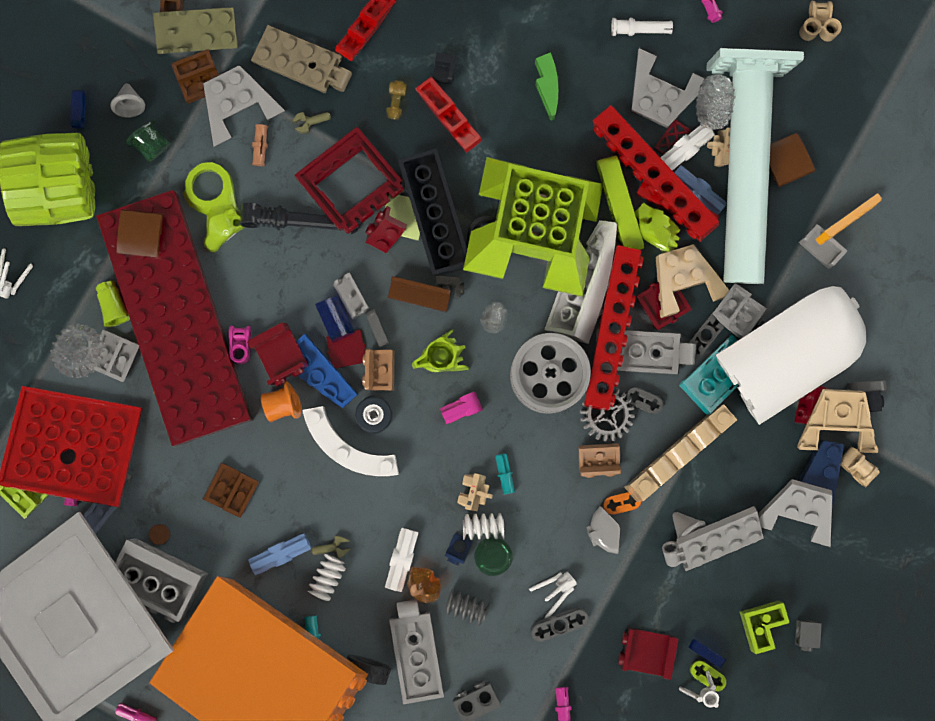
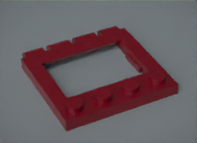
M358 127L294 175L339 231L344 230L347 234L359 226L355 219L358 218L363 223L375 214L371 208L372 206L378 211L390 202V199L387 197L388 194L394 199L404 191L401 185L403 183L402 179ZM363 150L367 158L387 180L343 215H340L334 208L335 205L316 185Z

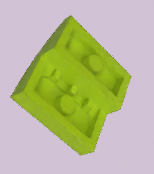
M0 486V496L24 519L49 496Z

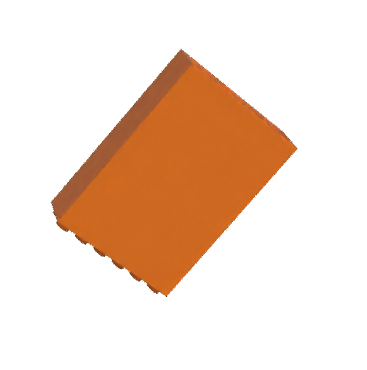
M217 576L172 646L174 651L165 657L149 684L199 721H343L344 712L346 709L351 708L355 702L354 696L358 690L361 691L366 685L368 674L235 580Z

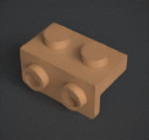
M366 349L363 355L365 374L362 377L365 390L394 391L395 350Z
M619 443L578 446L581 476L592 478L597 475L612 477L616 474H621Z

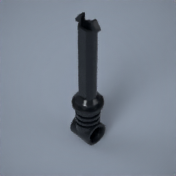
M247 202L241 205L240 225L245 228H258L261 224L265 227L267 224V227L272 225L278 231L287 226L338 230L327 215L288 212L281 205L277 208L274 207V210H272V207H269V209L264 207L262 209V206L256 203ZM358 228L351 231V234L358 232Z

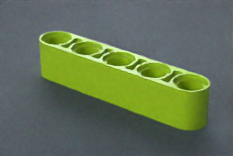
M615 155L596 161L612 219L617 224L616 232L620 245L638 250L644 249L643 239L618 157Z

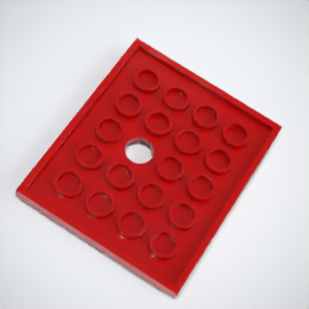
M22 386L0 469V486L119 508L143 409L141 407ZM67 449H72L76 453V459L71 464H63L61 461V454Z

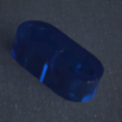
M82 90L72 91L70 114L72 128H84L86 95Z
M695 639L688 646V648L719 668H722L726 661L725 658Z

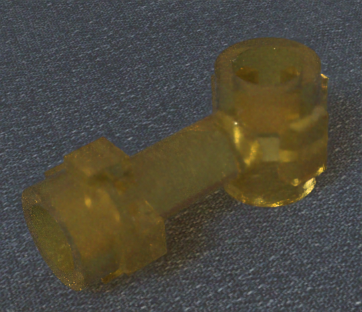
M395 80V82H390L389 94H393L391 108L387 107L386 111L388 113L387 117L390 119H399V116L402 114V110L399 109L401 95L405 96L407 84H404L403 81Z

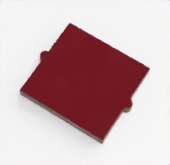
M361 330L326 337L329 349L327 354L330 355L331 363L336 369L363 363L366 345L363 344Z

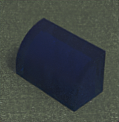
M339 297L328 298L315 304L333 343L355 333Z

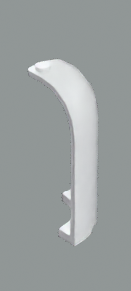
M831 286L810 294L716 355L719 364L733 385L738 383L739 387L737 388L740 391V396L759 425L850 367L861 356L866 344V327L857 310L860 307L858 302L853 297L850 299L842 287Z

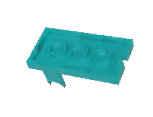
M733 335L729 336L679 385L707 416L738 386L737 383L729 389L733 383L716 357L718 353L738 341Z

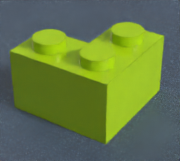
M775 601L740 611L751 652L758 654L775 649L770 628L789 623L784 603Z

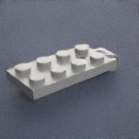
M597 329V333H596V342H597V337H598L599 329ZM610 330V331H611L612 333H619L620 330ZM625 331L624 335H628L626 347L621 348L620 355H624L622 366L618 367L617 371L679 375V364L695 365L696 344L680 343L681 334ZM608 343L605 345V350L608 353L616 351L613 344ZM654 349L660 351L658 357L653 356L652 352ZM603 363L601 365V370L612 371L610 364Z
M753 506L677 538L676 542H666L662 546L666 564L670 567H676L683 563L685 571H688L764 539L758 512Z
M417 599L397 602L399 618L394 619L392 617L389 618L403 704L443 698L444 694L430 611H427L425 614H419ZM411 635L417 636L416 642L413 643L410 641L409 638Z

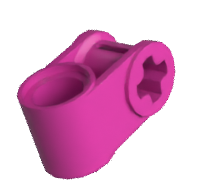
M229 326V355L235 363L240 365L246 364L250 360V347L247 341L252 337L251 326L246 328ZM244 350V357L239 360L236 359V352Z

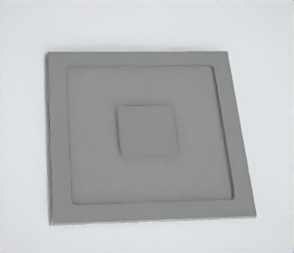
M81 512L76 513L0 571V658L43 721L77 720L174 651Z

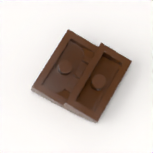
M209 49L171 63L187 104L205 98L203 83L219 76Z
M797 133L770 144L769 173L778 187L815 172L810 156Z
M122 209L118 227L117 253L158 257L163 214Z
M221 462L202 499L241 518L259 481Z

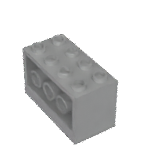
M137 538L126 540L115 562L140 601L146 606V609L155 614L157 612L164 614V618L173 623L187 617L208 573ZM153 580H156L157 586H154ZM172 588H173V589L175 590V592H176V595H175V596H174V595L172 594V592H171V589H172Z

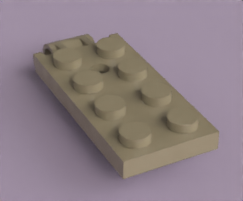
M267 25L251 59L252 63L323 93L327 92L329 85L338 91L344 92L352 76V72L338 66L343 58L341 55ZM312 62L316 63V67L314 69L309 68V65Z

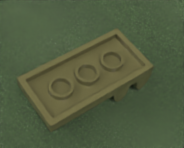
M234 7L153 13L157 54L238 48Z

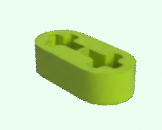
M695 660L691 663L690 673L694 678L709 687L707 676L701 673L696 675L697 671L694 669L696 665L699 667L703 665L702 669L705 672L709 671L710 675L716 679L720 677L719 681L721 684L715 685V691H721L725 688L726 679L720 672L702 660Z

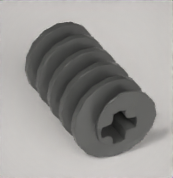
M452 588L445 606L446 614L449 615L454 610V617L462 613V620L469 616L470 623L477 619V626H480L485 620L491 602L485 607L483 599L477 604V597H473L469 601V594L461 598V591L454 595V589Z

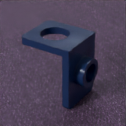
M454 534L445 553V556L448 557L447 561L455 565H459V563L464 564L472 541L467 538L463 540L462 536ZM461 540L465 543L466 548L463 552H456L454 550V543Z

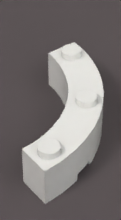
M321 406L303 410L306 424L314 440L334 461L345 468L365 475H399L396 455L377 456L363 453L351 447L338 436L329 422L325 407Z

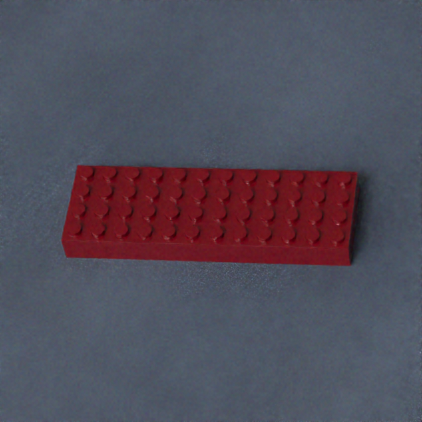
M171 190L97 215L96 217L171 445L177 447L253 421L234 362L229 355V346L178 194ZM122 209L163 214L158 257L117 253L118 227Z

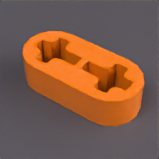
M629 492L606 498L603 502V509L610 515L637 509L641 502H634L633 507L631 504H624L623 501L628 500L629 495H631ZM609 500H612L614 503L620 502L621 504L615 507V511H612L610 508L607 509V505L610 504Z

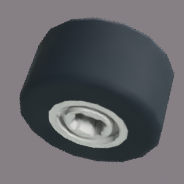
M374 396L362 400L357 406L355 413L356 421L360 428L369 433L384 431L390 425L393 415L389 404L380 397Z

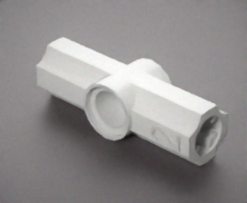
M703 122L689 135L686 134L677 141L671 150L661 156V159L673 171L682 162L688 161L700 150L699 148L714 137L713 129Z
M401 528L397 546L394 548L389 565L391 567L385 588L402 592L407 571L410 570L413 560V550L418 532Z

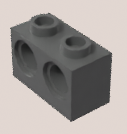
M484 680L473 686L474 689L468 692L463 690L455 695L456 698L453 699V704L462 721H473L501 707L490 681L486 683ZM487 691L491 694V697L488 701H482L479 698L480 693ZM470 701L473 706L470 710L466 711L461 708V703Z

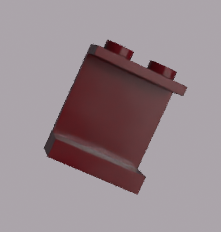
M281 322L247 341L250 349H256L270 377V380L267 381L268 385L280 386L287 382L286 378L292 375L297 377L305 372L304 369L309 366L288 323Z
M627 627V632H623L622 635L624 650L619 653L618 664L621 665L622 671L643 672L671 680L678 638Z

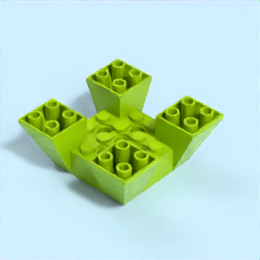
M487 157L479 195L500 200L496 221L471 231L463 270L503 279L511 253L548 261L543 288L582 297L590 257L579 240L582 219L597 221L603 184L568 175L562 176L536 170L524 165ZM540 194H545L547 198L541 197ZM516 208H521L524 212H518ZM536 212L543 214L544 217H539ZM556 217L562 218L563 222L558 221ZM532 231L538 232L540 236H535Z

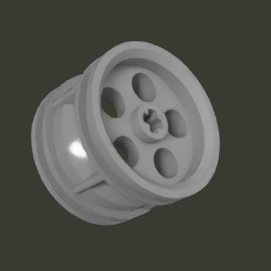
M557 333L537 335L525 342L515 355L510 370L511 386L519 401L529 409L545 414L561 412L573 406L585 394L590 382V363L582 347L573 339ZM549 346L555 350V357L552 360H545L541 356V349L543 347ZM566 358L572 359L576 364L575 370L571 373L564 371L562 368V362ZM527 362H534L538 367V371L533 376H527L523 372V365ZM547 368L548 370H555L554 378H552L551 376L548 378L546 377L545 374L547 372L545 370ZM565 381L570 385L571 391L569 395L561 396L558 394L556 388L559 382ZM541 383L546 386L547 394L544 398H536L533 395L532 389L534 385Z

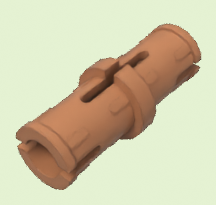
M255 125L254 142H252V147L254 148L252 165L265 166V151L268 149V144L266 143L267 125Z

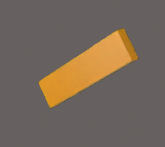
M877 193L824 231L815 240L819 245L824 244L882 201V198Z

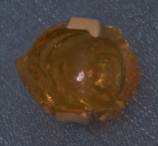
M412 567L407 585L411 595L423 603L434 602L440 597V578H435L434 572L430 569Z

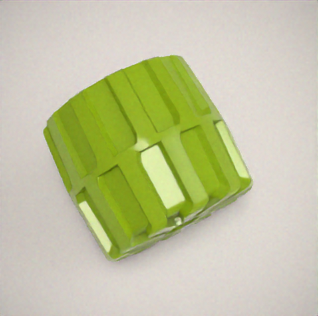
M80 133L33 135L1 142V193L7 215L14 226L55 225L86 220L94 216L95 185L90 179L93 175L92 164H89V150L86 147L84 137Z

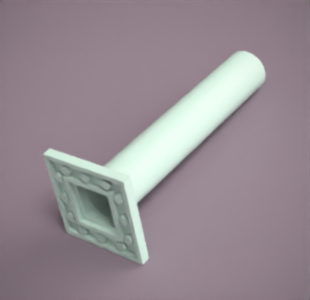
M720 48L707 62V71H712V74L722 75L724 72H730L729 76L733 77L724 262L725 283L764 284L773 77H783L784 74L802 62L804 52Z

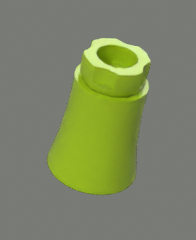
M111 280L98 284L96 291L98 293L97 297L103 315L104 326L112 327L129 321L130 317L119 288L116 287L115 281Z

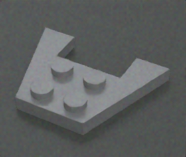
M639 48L631 112L668 128L711 81L693 73L685 91L649 74L657 56Z
M240 66L203 83L214 147L232 138L223 120L256 103H259L267 120L285 112Z
M792 479L758 513L761 528L771 531L778 515L815 525L816 527L811 535V542L831 546L832 490Z

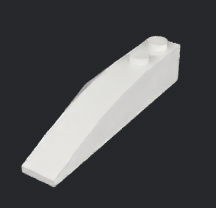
M599 220L587 241L588 247L585 250L590 259L583 296L558 291L544 330L565 335L574 341L589 344L603 304L612 268L617 230L615 222Z

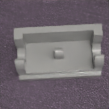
M350 273L345 274L342 279L334 281L333 285L352 320L370 310Z

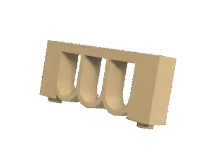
M724 404L718 406L711 414L706 415L624 486L625 489L637 502L646 500L679 469L685 466L701 450L736 422L737 419Z

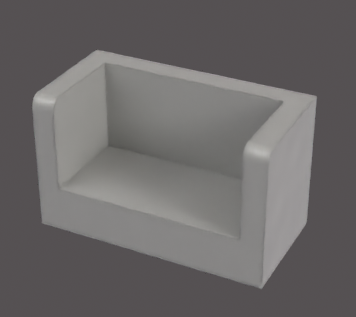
M816 224L805 234L799 243L829 269L844 256L847 250L833 237L824 244L819 245L815 239L825 230Z

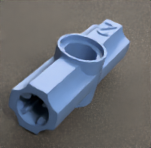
M681 165L675 171L680 180L706 208L719 214L726 206L727 202L714 193L706 181L696 178Z
M304 533L287 542L283 541L268 548L267 551L248 559L252 571L257 575L274 566L278 567L293 560V557L312 548Z

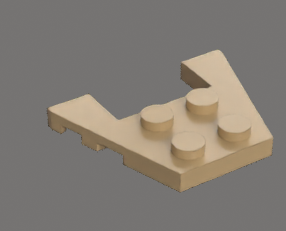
M694 244L660 254L656 257L657 280L660 286L661 318L680 311L673 292L706 283L714 302L724 299L730 291Z
M823 389L798 442L797 448L799 450H818L820 430L859 431L857 450L864 453H878L866 393L864 391Z

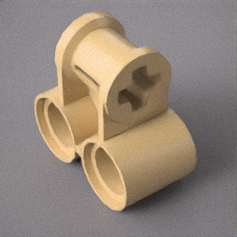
M832 1L827 3L810 2L809 19L805 21L799 31L802 39L806 41L813 40L819 33L821 39L828 42L834 40L840 33L842 28L840 21L832 18ZM806 26L813 27L814 33L809 32ZM826 27L833 28L834 33H829Z
M852 446L842 456L840 466L851 473L853 478L864 487H867L880 473L876 466L867 461L865 456Z

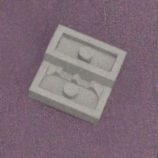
M735 283L713 315L729 331L742 339L751 332L767 308L750 298L752 294Z
M102 330L86 367L124 382L137 354L139 345Z

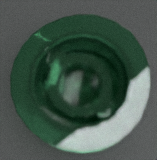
M155 120L133 132L125 143L127 147L134 146L148 163H152L159 158L171 145L153 126L156 122Z
M492 537L482 540L478 544L474 559L477 568L482 573L489 576H497L508 570L512 563L513 554L510 546L505 541Z

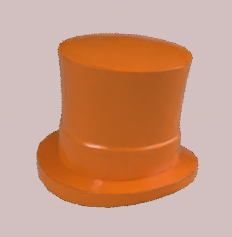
M284 382V388L261 394L262 407L269 422L291 415L294 419L301 416L302 405L300 398L289 382Z

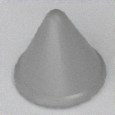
M126 83L111 101L110 107L118 116L131 118L144 112L145 102L131 85Z
M674 512L672 515L677 538L706 527L704 521L694 519L679 512Z

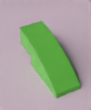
M550 52L535 60L536 68L541 77L536 80L535 85L550 120H554L559 90L556 67Z

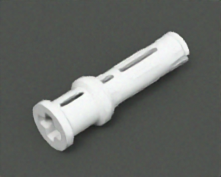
M612 18L611 23L612 36H616V34L632 36L635 33L672 34L673 31L671 29L673 28L672 21H635L633 18H629V20Z

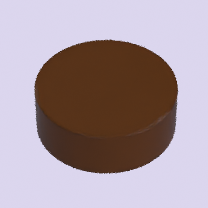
M164 524L154 525L149 531V538L154 544H164L170 538V530Z

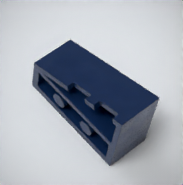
M818 441V450L812 451L803 472L797 480L832 490V505H834L844 444Z

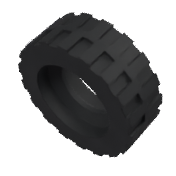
M347 656V660L368 674L366 677L367 682L377 685L387 684L391 671L390 666L366 657Z

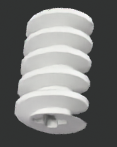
M490 513L488 519L485 514H482L480 519H478L477 514H474L472 520H470L468 514L465 515L463 520V540H465L467 534L470 540H473L475 534H477L478 539H481L483 534H485L486 539H489L491 533H493L495 539L501 533L504 539V519L501 513H498L496 519L493 513Z
M324 554L328 561L320 562L324 569L317 568L316 571L320 576H313L317 583H310L309 586L313 590L308 592L322 600L330 601L331 597L327 593H334L335 590L331 586L338 585L334 578L341 579L342 575L338 571H345L346 568L342 565V563H345L341 560Z

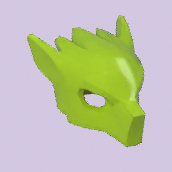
M643 203L635 211V216L639 220L642 238L659 248L662 253L675 250V247L678 246L675 241L680 239L676 236L680 232L678 226L668 216L664 215L663 211L653 209Z
M452 328L431 342L423 350L421 356L412 363L413 369L424 367L431 372L469 370V367L466 365H458L463 360V357H459V355L466 347L465 345L454 344L456 342L455 338H447L454 331Z

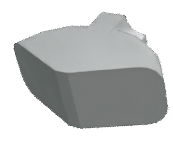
M598 506L592 515L590 525L586 527L593 546L598 545L607 552L618 554L619 524L601 506Z

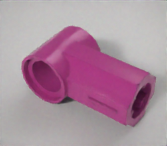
M474 391L460 397L458 401L440 408L446 424H449L464 416L468 417L478 413L483 408Z

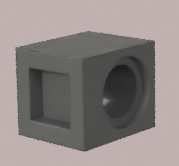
M796 620L795 645L801 647L803 651H813L814 648H820L822 623Z

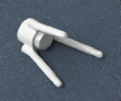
M3 248L0 256V297L9 299L10 294L15 295L17 288L28 275L33 265L29 264L15 285L11 287L12 283L5 280L10 263L7 261L4 266L6 249Z
M559 572L556 576L529 588L530 591H534L558 580L556 582L558 588L545 598V601H549L560 591L564 592V594L550 609L545 618L550 617L564 599L574 590L573 587L577 585L569 572L564 574Z
M706 671L709 687L703 688L699 695L684 687H679L680 691L695 698L698 702L702 701L707 707H718L719 696L715 692L716 686L713 684L709 671Z

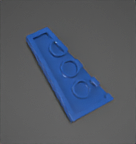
M304 334L297 340L309 365L304 369L305 372L298 377L306 381L311 387L316 388L321 394L341 408H344L359 395L307 334Z

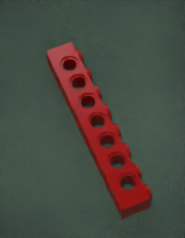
M612 105L593 120V131L599 138L602 136L607 141L606 145L612 152L617 151L621 162L626 167L629 165L634 170V176L639 181L643 180L647 184V190L653 196L656 194L661 199L659 201L666 210L670 209L674 213V219L680 225L683 223L688 228L686 231L691 238H697L701 242L719 226V220ZM617 128L619 132L612 135L609 133V130ZM629 142L632 144V147L624 149L622 145ZM641 156L644 157L646 161L644 163L639 164L635 161V159ZM651 171H657L659 176L651 178L648 174ZM669 185L673 190L666 193L662 191V187ZM678 200H684L686 205L678 207L675 203ZM696 214L700 217V220L692 222L689 220V216Z
M619 245L615 249L591 367L590 382L584 401V406L608 411L610 407L614 406L616 395L612 394L613 388L618 386L620 375L616 374L617 368L622 366L624 355H620L621 348L626 347L628 335H624L625 329L630 327L632 318L631 315H628L629 309L634 307L636 296L632 295L633 289L638 287L640 276H636L637 269H641L644 257L640 256L641 250ZM628 265L632 272L625 274L622 272L621 267ZM625 285L628 292L625 294L619 293L617 286ZM620 304L624 312L621 314L614 312L613 306ZM617 324L620 328L619 333H612L609 330V325ZM608 343L613 344L616 351L608 353L605 350V345ZM603 363L610 364L612 368L610 373H604L601 370ZM597 384H606L608 391L600 393L597 390Z

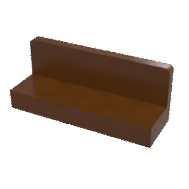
M392 276L388 298L446 312L451 290Z

